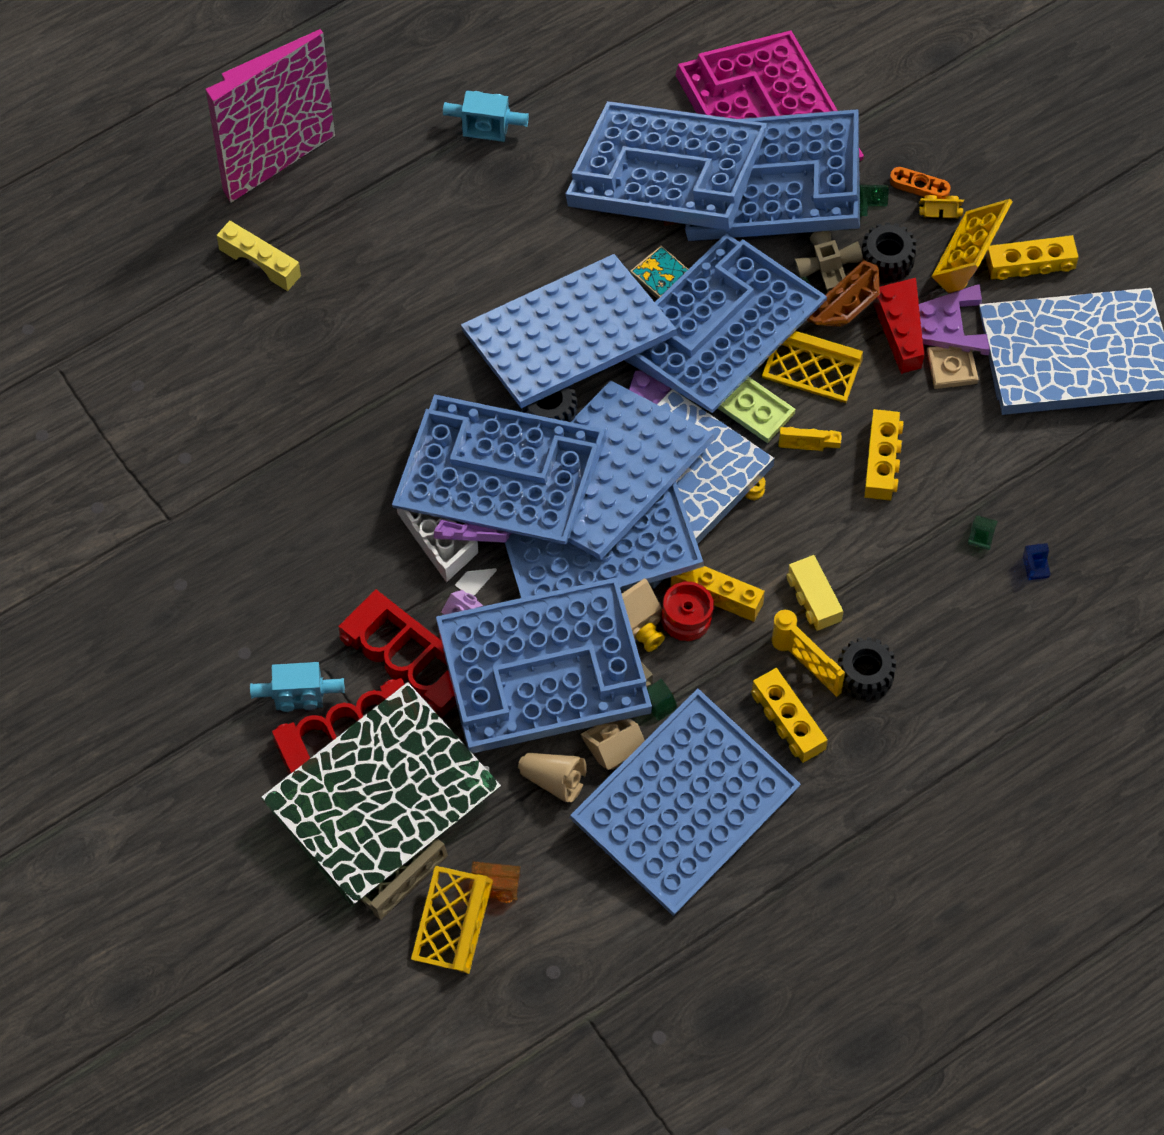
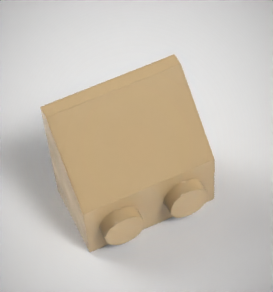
M645 578L622 593L633 636L636 639L637 632L648 623H653L656 626L660 622L662 608Z
M630 718L597 725L580 734L598 763L607 770L619 767L645 741L639 725Z

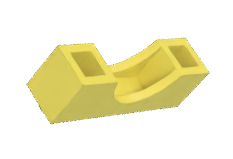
M229 221L217 234L219 250L235 260L238 257H244L253 261L267 274L270 281L286 291L301 277L298 261L232 221Z

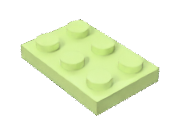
M750 377L718 407L719 410L766 443H769L780 431V427H783L792 418L796 410Z

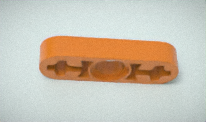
M896 167L891 171L890 184L894 188L922 197L935 195L937 199H946V196L950 195L951 187L945 180L904 167ZM916 181H923L926 186L919 188L914 183ZM940 188L944 189L941 193L937 192Z

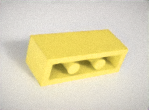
M812 555L789 564L788 574H786L787 581L797 591V600L801 606L804 605L808 622L814 624L817 631L841 622L843 609L816 557Z

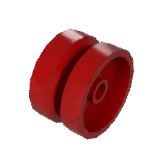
M686 581L677 583L669 588L664 596L661 612V623L664 630L671 637L681 641L696 640L706 634L713 614L714 600L710 592L700 584Z

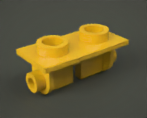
M926 195L919 201L920 205H924L919 208V215H923L924 218H939V210H943V218L958 219V217H963V208H959V206H962L964 200H959L958 196H946V199H937L935 195Z

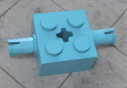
M466 91L463 105L445 102L443 106V116L461 117L463 136L505 142L509 124L527 127L529 113L510 112L508 96L501 94Z
M319 662L272 665L271 683H250L251 699L272 697L275 701L276 710L284 712L293 711L294 709L315 710L323 707L322 696L324 694L345 693L344 678L323 680V677L321 678Z

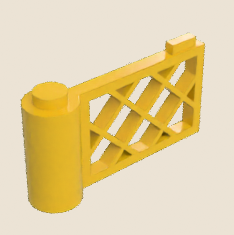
M781 610L777 612L773 623V646L780 651L789 650L837 697L842 693L845 672L797 627V617L792 611Z

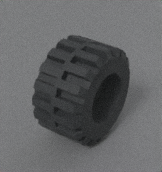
M886 222L883 226L881 223L877 224L876 228H870L869 233L864 235L861 250L863 261L865 260L877 265L879 278L883 279L882 282H887V280L895 282L897 278L901 280L905 278V274L908 275L911 272V268L914 266L917 249L916 239L913 238L911 232H907L906 227L900 228L897 223L890 225V222ZM882 249H891L896 251L898 254L893 256H887L880 253L879 251Z
M570 385L521 409L523 413L571 422L578 413L576 393ZM546 405L558 406L557 408L551 410L541 409L543 406Z
M862 637L857 638L856 643L852 640L848 643V647L844 646L838 657V665L845 672L842 691L847 690V695L849 697H852V695L856 696L855 700L858 701L861 698H865V701H870L872 697L877 700L880 699V694L883 696L887 694L888 689L892 687L896 671V659H894L893 651L888 652L889 646L886 644L882 646L880 640L877 639L874 642L871 637H867V640H863ZM860 663H869L875 666L879 672L871 676L859 674L854 669V666Z

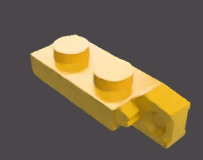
M780 427L778 446L780 448L823 451V448L826 447L840 448L842 436L841 432L832 430Z

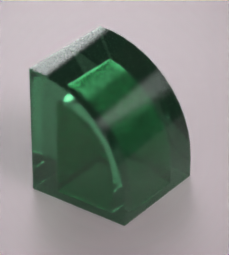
M976 515L968 544L990 550L998 521Z
M662 678L647 688L652 705L651 712L658 721L677 709L675 698Z

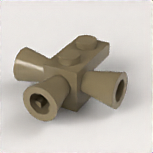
M816 231L810 236V241L815 248L816 257L794 259L798 276L801 279L820 270L828 293L846 277L842 264L862 262L863 256L858 241L838 250L836 241H831L830 231Z

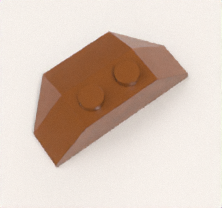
M865 260L862 261L826 294L827 300L807 321L816 325L842 327L849 323L880 295L879 269L877 265Z

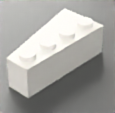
M397 509L400 518L446 582L478 554L477 541L434 538V530L441 519L456 523L454 520Z

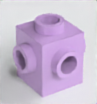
M460 590L450 594L441 612L446 615L483 607V605L477 601L474 595Z

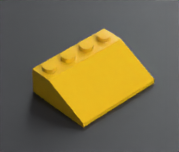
M1011 199L965 212L931 276L948 293L960 291L966 287L968 281L979 267L1013 202Z

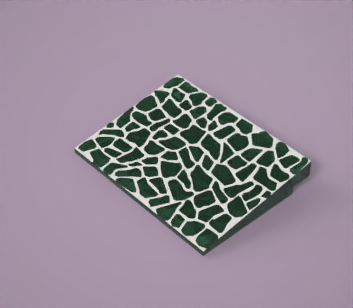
M407 682L264 794L261 799L334 888L338 889L353 907L495 793L501 785Z

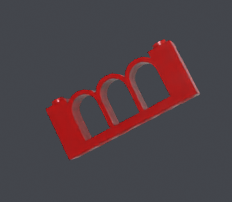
M377 589L338 626L340 640L345 645H351L356 650L361 646L366 658L375 662L384 661L386 672L390 677L395 680L402 678L403 681L408 680V683L434 710L435 713L432 714H438L443 718L456 705L449 671L437 682L429 686L420 685L414 680L435 657L447 665L442 641ZM387 619L401 629L384 647H372L367 643L369 637ZM411 638L425 648L408 666H396L390 661ZM409 686L412 694L417 697L415 691Z
M402 678L397 680L391 679L380 686V691L373 690L364 693L358 699L356 706L350 703L336 704L330 708L326 719L317 715L307 716L297 726L292 722L279 725L273 730L274 742L289 775L294 772L292 775L293 779L299 783L305 781L308 775L299 770L295 771L301 765L305 772L313 776L321 773L318 759L311 761L302 741L303 736L308 731L314 729L322 730L332 742L337 738L332 726L339 718L350 717L357 722L363 718L364 710L375 704L385 707L390 715L395 710L401 708L403 703L400 697L391 700L386 699L405 685ZM403 688L401 692L404 702H412L407 688ZM414 703L405 707L404 711L410 719L416 721L419 713ZM401 710L391 717L395 725L403 716V711ZM421 717L416 725V730L424 729ZM405 719L395 728L394 732L400 738L415 725L411 720ZM365 721L362 726V733L365 739L359 742L360 746H366L372 741L370 729ZM390 729L381 732L385 748H390L400 742L393 736ZM413 731L403 742L418 737L421 734ZM378 734L374 736V746L380 742ZM340 743L334 746L335 751L332 752L333 760H337L349 751L357 750V744L353 743L344 748L341 747ZM382 746L377 747L374 750V754L383 751ZM360 748L358 751V761L371 756L373 748ZM352 752L342 760L336 761L334 768H341L355 763V753ZM330 753L321 757L323 770H332Z

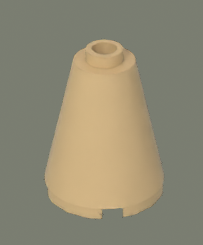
M527 753L521 757L518 764L522 776L564 802H573L578 797L583 787V784L579 783L581 775L586 776V761L578 756Z

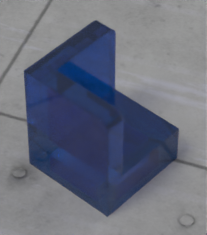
M1048 543L1025 546L1022 557L1028 580L1050 577L1051 573L1047 561L1049 554Z

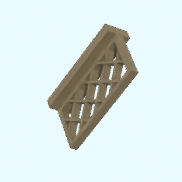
M406 816L398 825L401 830L406 826L410 827L414 835L415 829L410 819ZM418 826L420 835L418 837L422 841L429 839L431 836ZM393 828L380 842L384 847L387 844H396L397 848L400 841H403V837H400V832L397 828ZM413 838L410 841L403 842H413V851L403 853L414 854L417 851V842L420 841ZM434 839L429 843L431 845L426 850H420L413 856V862L409 866L400 867V852L383 853L379 862V870L391 872L397 869L393 872L396 873V878L392 882L383 883L382 873H364L365 879L366 875L379 874L380 884L373 888L379 889V895L372 901L366 895L362 898L361 895H357L348 882H344L341 885L368 906L374 915L381 920L429 875L435 866H438L448 856L445 844L439 839ZM377 843L368 852L375 860L378 859V853L381 851L379 844ZM366 855L355 864L360 870L362 868L363 870H373L367 869V863L371 860ZM396 858V867L383 868V859ZM352 867L339 881L343 880L347 874L355 872L356 868ZM363 877L362 885H352L357 893H360V890L365 888Z

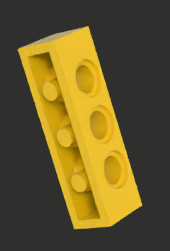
M1072 235L992 245L987 250L986 262L990 278L1003 280L1008 277H1026L1031 274H1048L1055 271L1066 272L1076 269L1078 253Z
M873 409L864 498L891 500L892 492H897L898 479H894V473H899L900 460L896 459V453H901L902 440H898V434H902L904 422L899 421L900 412ZM879 473H885L886 476L879 475Z
M706 566L671 577V587L684 581L700 584L710 592L714 600L713 605L753 622L764 603V590Z
M777 668L753 680L751 694L754 700L762 704L766 717L769 721H774L778 734L782 739L788 741L790 744L789 748L795 757H799L803 763L826 750L827 738ZM777 696L780 699L775 701L770 699V697ZM784 714H790V715H792L793 717L787 719V718H784L782 715H784ZM803 732L805 736L799 737L795 733Z

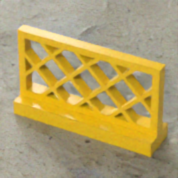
M795 331L781 344L788 347L791 353L780 358L776 349L769 356L762 378L847 403L856 374L863 360V351ZM806 352L809 353L812 359L801 364L796 355ZM794 357L798 366L787 371L783 361ZM824 358L829 359L833 366L822 370L817 361ZM778 363L784 371L777 376L769 373L770 368ZM814 363L819 372L808 377L804 367ZM845 364L854 367L852 373L844 377L839 370V367ZM801 370L805 379L799 382L793 381L790 374ZM836 370L840 379L829 383L824 374ZM821 376L826 385L821 388L813 387L811 380ZM843 383L846 388L844 396L834 393L832 387Z
M435 866L411 960L469 974L493 880L479 874L475 875ZM440 872L449 874L453 881L443 889H441L438 883ZM466 878L474 880L472 889L464 894L459 883ZM455 886L461 896L450 903L444 893ZM441 895L446 906L435 912L432 907L433 900ZM464 900L467 906L466 913L458 917L452 907ZM450 910L455 920L443 926L438 916ZM435 919L441 929L429 935L426 930L427 923ZM458 924L461 929L460 936L452 941L446 930ZM443 933L449 944L438 950L432 939ZM429 942L435 953L427 958L420 957L421 947ZM450 947H452L455 953L453 964L444 962L440 955Z

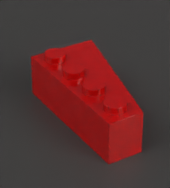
M916 278L879 287L880 295L873 300V305L899 370L902 374L921 369L924 359V348Z

